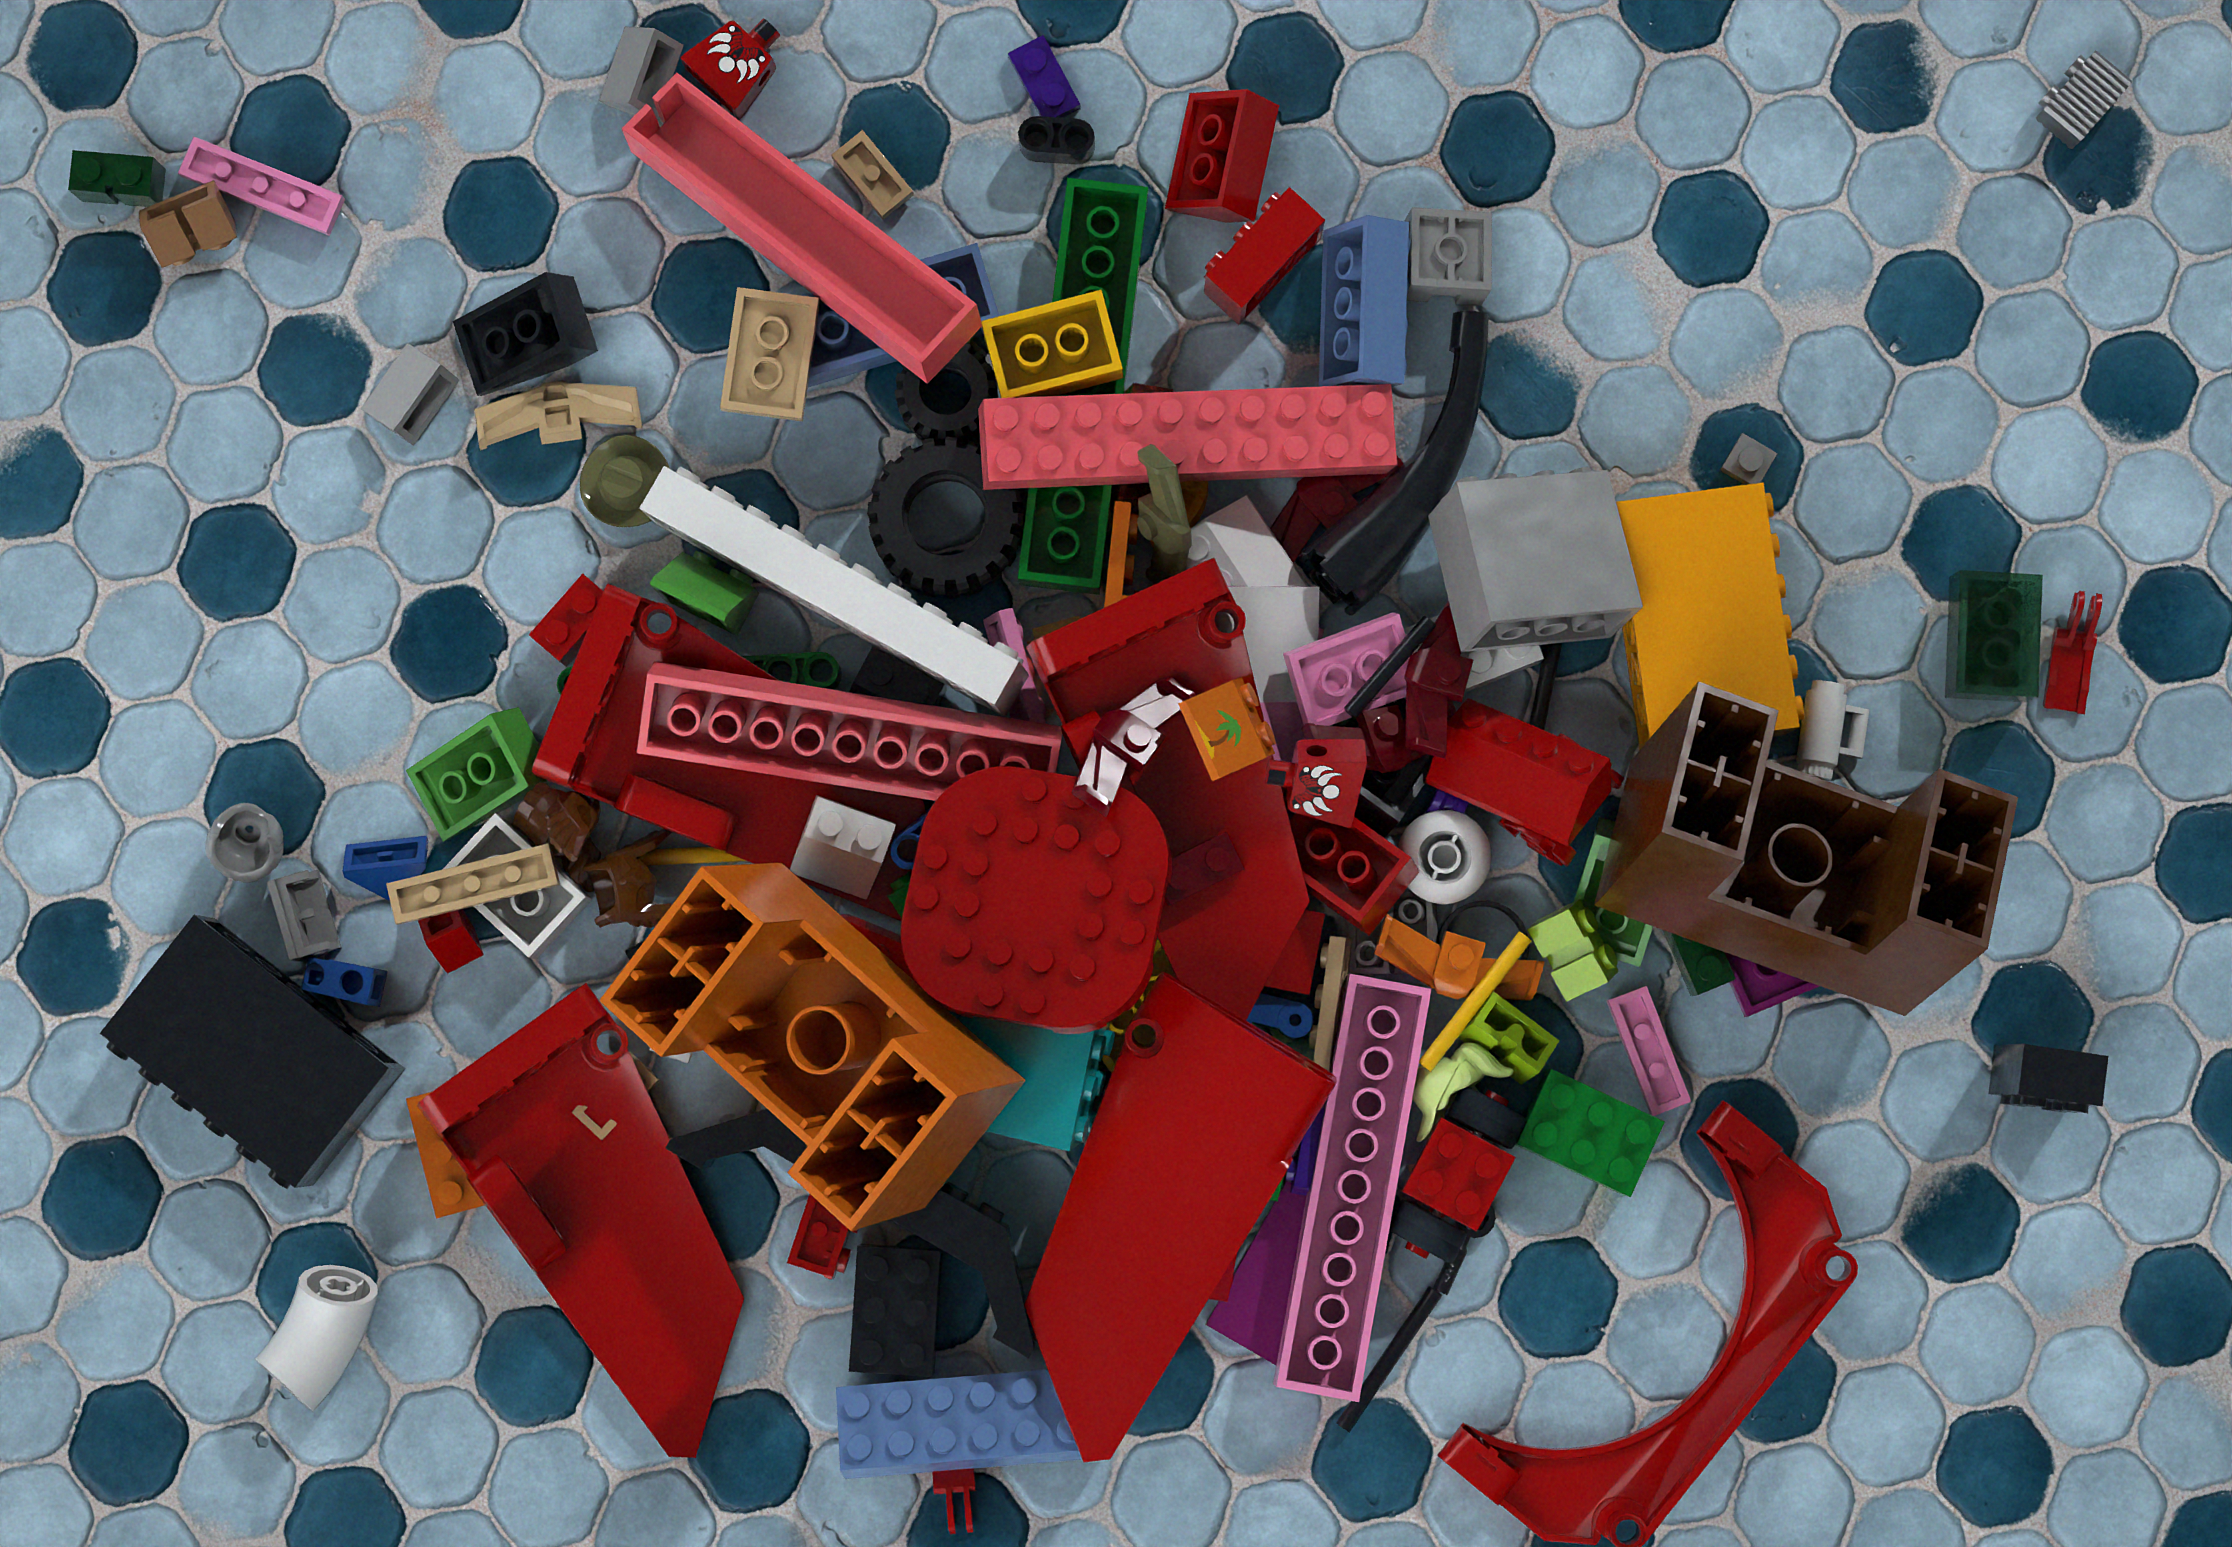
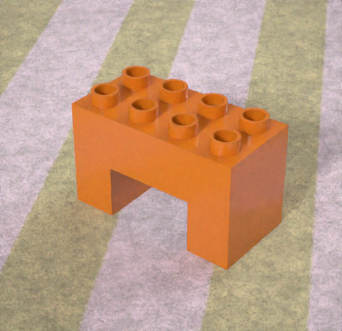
M782 863L701 866L599 1000L660 1057L702 1050L706 1052L807 1145V1148L787 1173L850 1231L924 1209L1026 1081L947 1009L934 1001L920 985Z

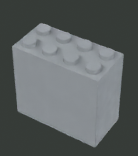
M1582 467L1563 474H1554L1552 470H1545L1526 477H1517L1514 473L1503 474L1489 480H1479L1476 476L1465 477L1455 482L1451 490L1428 515L1461 652L1611 638L1643 608L1608 470L1592 471L1589 467Z

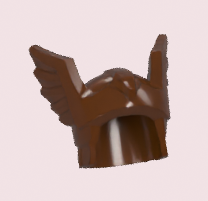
M541 782L536 784L532 790L526 793L524 800L519 804L511 824L512 827L528 837L535 846L551 844L554 858L559 856L562 858L563 868L565 872H568L572 880L576 884L579 883L586 892L594 891L589 875L582 871V867H585L587 864L596 863L601 858L602 853L590 837L599 821L601 813L600 801L579 792H564L560 789L551 788Z
M661 829L660 831L650 832L647 836L634 841L632 844L625 845L622 849H617L615 852L606 855L604 859L582 867V871L589 875L598 902L600 916L594 919L596 925L601 928L609 924L628 922L635 927L644 926L652 928L658 924L671 907V904H653L657 880L640 857L654 850L672 833L671 831Z

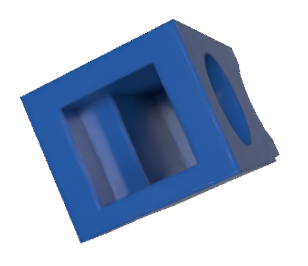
M308 957L301 989L364 1005L380 1007L388 971L330 959L324 960Z
M1260 993L1246 1021L1251 1024L1256 1023L1276 1028L1282 1035L1288 1038H1300L1311 1030L1313 1016L1311 1010L1302 1003Z

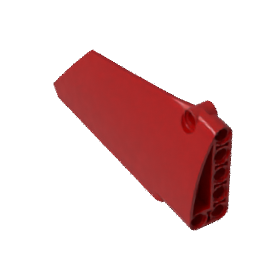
M1215 558L1204 561L1032 641L1026 647L1062 723L1060 726L1061 732L1079 772L1093 739V730L1105 713L1118 710L1156 681L1166 677L1175 678L1194 691L1196 696L1242 677L1244 684L1250 683L1257 695L1259 705L1255 709L1261 722H1264L1243 634L1246 624L1245 613L1236 604ZM1218 612H1226L1233 618L1234 629L1231 633H1223L1215 626L1214 620ZM1180 712L1157 729L1166 737L1142 771L1139 773L1127 764L1119 786L1139 797L1154 813L1168 840L1172 858L1224 832L1228 833L1244 870L1170 906L1164 900L1157 937L1177 979L1244 1020H1247L1310 900L1281 786L1265 784L1267 763L1269 759L1274 760L1273 755L1212 781L1182 712Z
M608 583L598 602L535 758L532 773L540 778L614 806V809L753 864L782 863L788 869L791 867L816 795L894 822L896 826L867 899L798 875L796 876L807 885L902 921L886 895L893 891L890 886L893 881L909 871L912 873V870L900 868L894 863L891 857V843L898 832L910 825L925 812L923 800L908 796L637 753L647 673L654 661L779 680L677 616L669 605L654 602ZM658 613L665 614L671 619L670 628L661 634L654 633L648 628L649 619ZM913 839L901 841L897 847L899 855L905 859H914L918 842Z
M1163 971L1158 975L1127 1027L1124 1044L1024 1304L1083 1462L1111 1459L1293 1161L1292 1156L1337 1084L1336 1076L1327 1069ZM1140 1024L1150 1025L1156 1032V1040L1145 1045L1139 1043L1133 1035L1134 1028Z
M585 983L419 1101L417 1107L467 1174L466 1179L668 1457L696 1458L744 1297L678 1156L665 1148L670 1139L627 1048L628 1037L626 1032L615 1023L591 988ZM602 1034L614 1035L619 1042L618 1051L611 1055L602 1053L598 1049L597 1038ZM578 1105L588 1108L584 1113L601 1129L610 1119L615 1121L617 1125L601 1140L572 1112Z

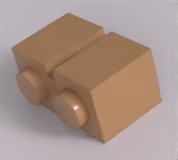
M214 180L139 210L140 228L161 268L171 264L174 266L183 265L193 259L196 255L195 251L199 249L203 251L208 249L213 251L219 250L237 238L235 220Z

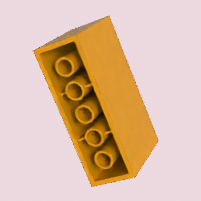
M1764 482L1617 501L1616 504L1643 608L1622 627L1639 750L1698 681L1779 710L1773 737L1786 735L1799 728V720L1804 719V707L1801 696H1795L1793 680L1798 678V667L1795 655H1789L1787 639L1792 637V626L1789 615H1783L1781 598L1786 597V586L1783 574H1777L1775 558L1780 556V545L1777 534H1771L1769 518L1774 516V505L1771 493H1765Z

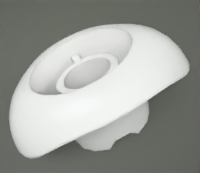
M1436 810L1419 816L1405 829L1398 844V848L1413 859L1419 870V873L1408 888L1418 897L1428 902L1452 904L1462 901L1480 888L1489 873L1491 847L1487 835L1476 821L1457 811Z

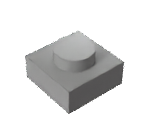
M1742 433L1720 468V471L1744 485L1761 483L1778 453Z

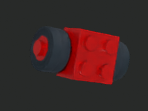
M1466 1087L1458 1091L1447 1115L1471 1131L1468 1132L1442 1117L1439 1118L1401 1192L1429 1206L1430 1212L1402 1199L1391 1218L1389 1230L1407 1240L1404 1248L1425 1259L1431 1253L1447 1263H1452L1459 1252V1248L1463 1245L1467 1234L1465 1231L1441 1218H1444L1446 1215L1477 1232L1516 1158L1485 1141V1138L1507 1149H1512L1527 1121L1524 1116L1507 1107L1509 1103L1507 1099L1490 1090H1487L1484 1095L1470 1087Z

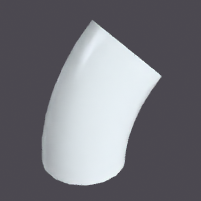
M323 1265L305 1270L299 1277L294 1297L282 1323L266 1347L255 1358L273 1378L312 1412L316 1410L339 1381L365 1335L378 1295L376 1283L366 1274L345 1266Z

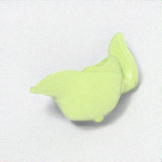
M1473 1042L1463 1043L1460 1048L1454 1051L1450 1058L1442 1057L1432 1072L1423 1066H1419L1412 1101L1422 1112L1416 1141L1421 1142L1430 1137L1437 1121L1441 1117L1444 1118L1446 1109L1450 1108L1459 1090L1475 1086L1484 1076L1495 1078L1509 1077L1513 1074L1514 1070L1500 1064L1487 1049Z

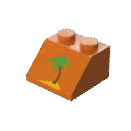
M1242 677L1178 703L1212 781L1275 754L1272 745H1275L1276 741L1272 729L1266 721L1261 722L1255 709L1259 705L1257 695L1250 683L1244 684Z

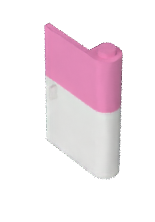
M1228 586L1236 604L1245 613L1246 624L1243 634L1264 721L1269 724L1276 744L1272 745L1275 752L1273 754L1274 760L1292 762L1296 742L1304 739L1301 730L1304 724L1283 653L1318 640L1319 587ZM1218 612L1216 614L1214 622L1217 629L1223 633H1231L1234 629V620L1231 615L1226 612Z

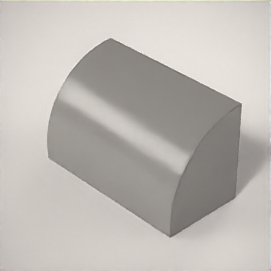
M625 26L599 101L631 115H635L647 103L652 107L658 120L659 115L652 97L673 77L684 45L655 28Z
M407 343L363 404L361 410L414 446L460 380L440 363Z

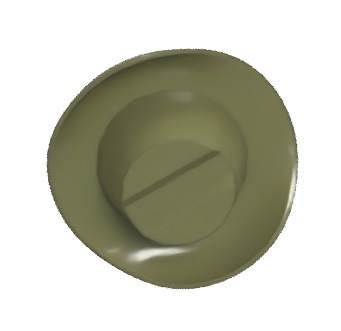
M632 435L612 437L601 443L589 455L582 468L580 476L582 501L587 510L596 519L608 525L634 527L646 524L652 520L639 508L662 468L665 466L670 469L668 462L656 446L643 438Z

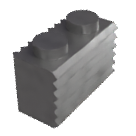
M2096 50L2088 59L2080 55L2064 73L2070 78L2069 81L2061 89L2054 85L2038 103L2044 109L2036 117V120L2042 123L2045 128H2048L2051 133H2054L2070 149H2073L2133 82Z

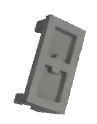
M305 870L267 881L289 960L299 962L308 959V957H315L342 948L319 870L311 872Z

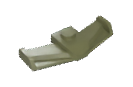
M1150 444L1137 452L1139 461L1146 467L1151 493L1138 499L1139 517L1137 525L1141 534L1147 540L1151 539L1154 542L1151 567L1146 569V577L1153 584H1157L1186 570L1189 550L1192 546V537L1177 466L1157 447Z

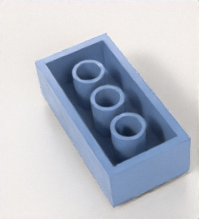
M1366 215L1323 230L1318 387L1391 384L1394 387L1404 384V375L1407 370L1405 358V341L1408 331L1406 307L1409 291L1407 273L1408 254L1411 247L1409 222Z

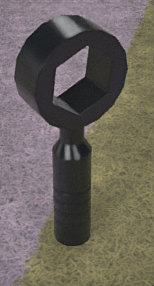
M1492 1205L1486 1213L1488 1216L1487 1220L1477 1232L1467 1229L1466 1226L1454 1220L1455 1226L1465 1231L1467 1236L1463 1245L1459 1248L1455 1260L1452 1263L1445 1261L1433 1289L1446 1295L1449 1294L1467 1254V1245L1470 1238L1483 1237L1494 1227L1496 1217Z

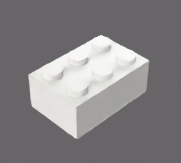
M495 813L443 869L536 846L521 832L514 829L506 818ZM557 866L560 885L473 906L528 958L538 959L592 900L587 893Z

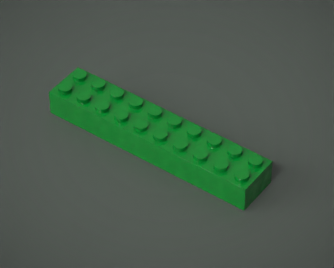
M1067 177L1052 302L1102 290L1123 368V378L1057 396L1124 394L1148 204V187ZM1113 485L1029 488L1018 572L1019 585L1100 595Z

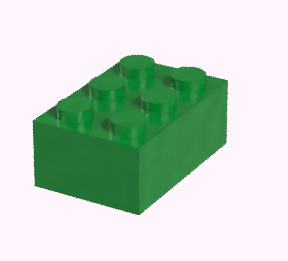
M1546 1069L1524 1117L1527 1121L1515 1145L1623 1196L1631 1197L1665 1121L1558 1071Z

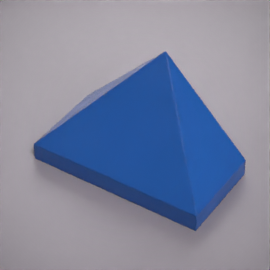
M427 836L347 844L342 870L344 878L390 901L387 883L419 876L426 869Z

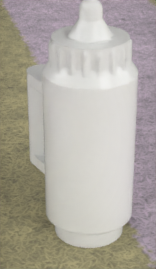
M1813 680L1811 690H1806L1804 719L1801 723L1796 756L1798 771L1830 781L1833 776V770L1837 766L1839 755L1858 759L1863 758L1870 710L1846 705L1848 696L1844 694L1845 685L1831 681ZM1845 713L1852 714L1847 748L1840 747Z

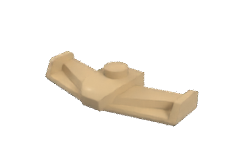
M564 380L543 383L539 387L474 409L480 451L487 449L488 445L539 428L542 445L582 439L580 422L635 425L636 428H642L637 388L630 386L567 383Z

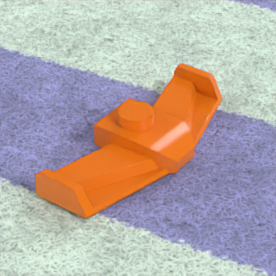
M1388 914L1383 919L1374 950L1375 955L1435 990L1436 994L1456 1000L1467 998L1497 960L1482 958L1486 945L1485 942L1444 931L1441 945H1438ZM1517 960L1495 988L1494 992L1505 1000L1531 1001L1537 991L1545 961Z

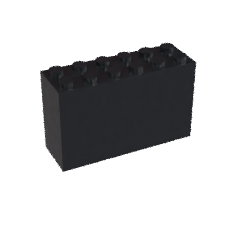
M200 915L192 916L100 1032L109 1041L106 1047L113 1054L125 1061L129 1057L141 1066L138 1071L141 1076L156 1086L163 1083L174 1093L171 1095V1099L189 1112L193 1108L206 1117L203 1124L209 1130L220 1137H224L225 1134L230 1136L238 1143L235 1149L243 1157L253 1163H256L259 1159L271 1169L268 1173L269 1177L286 1189L290 1185L294 1188L313 1186L406 1069L312 994L301 989L298 983L217 919Z

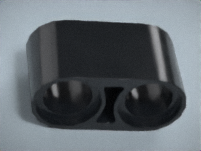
M1034 116L1024 120L1019 127L1020 151L1030 161L1076 165L1087 162L1094 154V130L1085 120ZM1033 132H1041L1048 139L1045 144L1034 147L1026 142V138ZM1074 134H1080L1088 140V143L1081 149H1072L1066 144V140Z

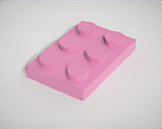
M1392 612L1283 653L1304 725L1306 723H1314L1315 725L1330 726L1351 718L1343 708L1406 636L1400 614ZM1409 658L1363 711L1375 709L1406 697V680L1404 676Z

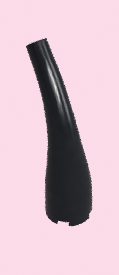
M1458 311L1453 313L1449 351L1454 353L1452 374L1441 413L1426 444L1299 554L1301 562L1305 563L1310 560L1314 567L1308 573L1313 583L1319 587V590L1333 604L1340 599L1347 603L1348 606L1344 610L1350 616L1354 615L1373 599L1402 567L1430 527L1428 515L1450 491L1457 477L1473 434L1483 391L1489 315L1477 311Z

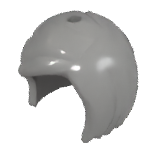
M251 803L235 804L223 811L214 820L205 841L206 855L215 869L227 878L243 883L256 882L269 875L280 863L284 852L283 830L273 815L266 813L257 805Z

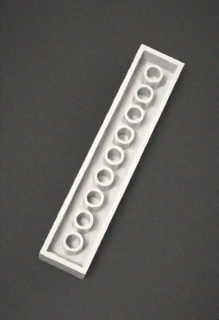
M665 466L662 468L639 508L655 524L997 714L1006 717L1029 677L1028 672L1022 666L1024 660L1018 657V652L998 641L992 647L987 644L988 640L982 637L983 633L964 622H961L959 627L952 625L953 621L946 617L947 614L927 602H925L923 608L918 606V602L911 598L909 592L891 582L887 588L883 587V583L875 578L876 575L857 563H854L852 568L847 567L848 563L840 559L841 555L820 543L814 549L812 547L813 544L805 539V535L786 524L783 525L781 530L778 529V525L770 520L771 517L751 505L748 506L746 511L743 510L744 506L735 501L733 495L717 486H714L709 491V487L700 482V478L680 466L676 472Z

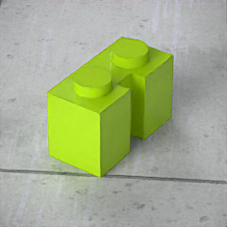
M1580 899L1539 918L1527 929L1541 957H1546L1553 969L1551 975L1566 1002L1608 983L1619 972L1616 967L1618 964L1617 957L1613 949L1608 944L1603 943L1597 931L1598 923L1593 912L1589 908H1585Z
M1494 991L1458 1036L1463 1042L1477 1043L1500 1057L1498 1062L1505 1067L1513 1069L1514 1072L1510 1077L1521 1085L1540 1073L1560 1041Z

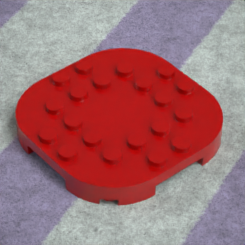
M997 766L975 771L948 787L932 805L923 823L901 922L903 955L911 974L921 988L942 1007L958 1015L972 1019L973 1016L1050 1029L1058 1034H1081L1098 1030L1107 1026L1106 1023L1118 1017L1125 1010L1129 1011L1142 996L1153 972L1154 964L1152 960L1167 885L1171 883L1172 857L1168 840L1154 813L1139 797L1119 786L1107 817H1105L1071 793L1077 780L1076 776L1012 766Z

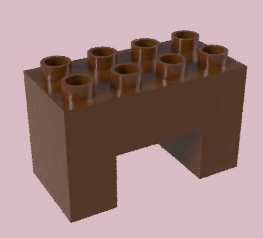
M1698 681L1630 761L1595 906L1906 1016L1988 949L2018 797L1938 768L1899 806H1895L1767 760L1779 710Z

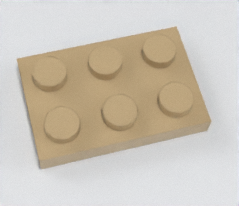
M737 287L720 403L721 411L803 422L820 305L819 298Z

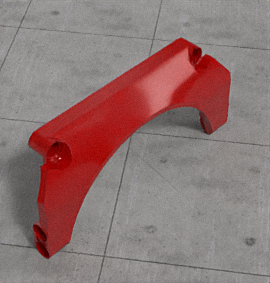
M1721 1100L1697 1130L1696 1134L1717 1163L1731 1191L1739 1216L1743 1238L1744 1271L1739 1306L1729 1337L1717 1360L1703 1380L1667 1414L1633 1433L1604 1443L1573 1448L1527 1446L1502 1440L1481 1432L1466 1423H1462L1437 1454L1438 1457L1496 1505L1499 1506L1500 1504L1544 1541L1596 1545L1601 1539L1602 1534L1616 1547H1642L1854 1282L1858 1274L1856 1259L1852 1254L1841 1250L1834 1244L1842 1237V1233L1827 1188L1782 1152L1783 1148L1723 1100ZM1839 1256L1844 1262V1272L1839 1278L1831 1279L1827 1274L1826 1265L1832 1257ZM1623 1520H1633L1636 1525L1634 1536L1626 1541L1617 1539L1616 1528L1618 1524Z

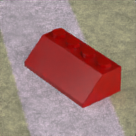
M1467 698L1447 722L1446 759L1434 756L1426 777V784L1569 846L1611 792L1610 758Z

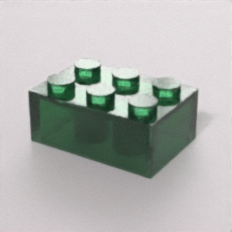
M1960 570L1949 577L1945 698L2028 702L2038 698L2043 575Z

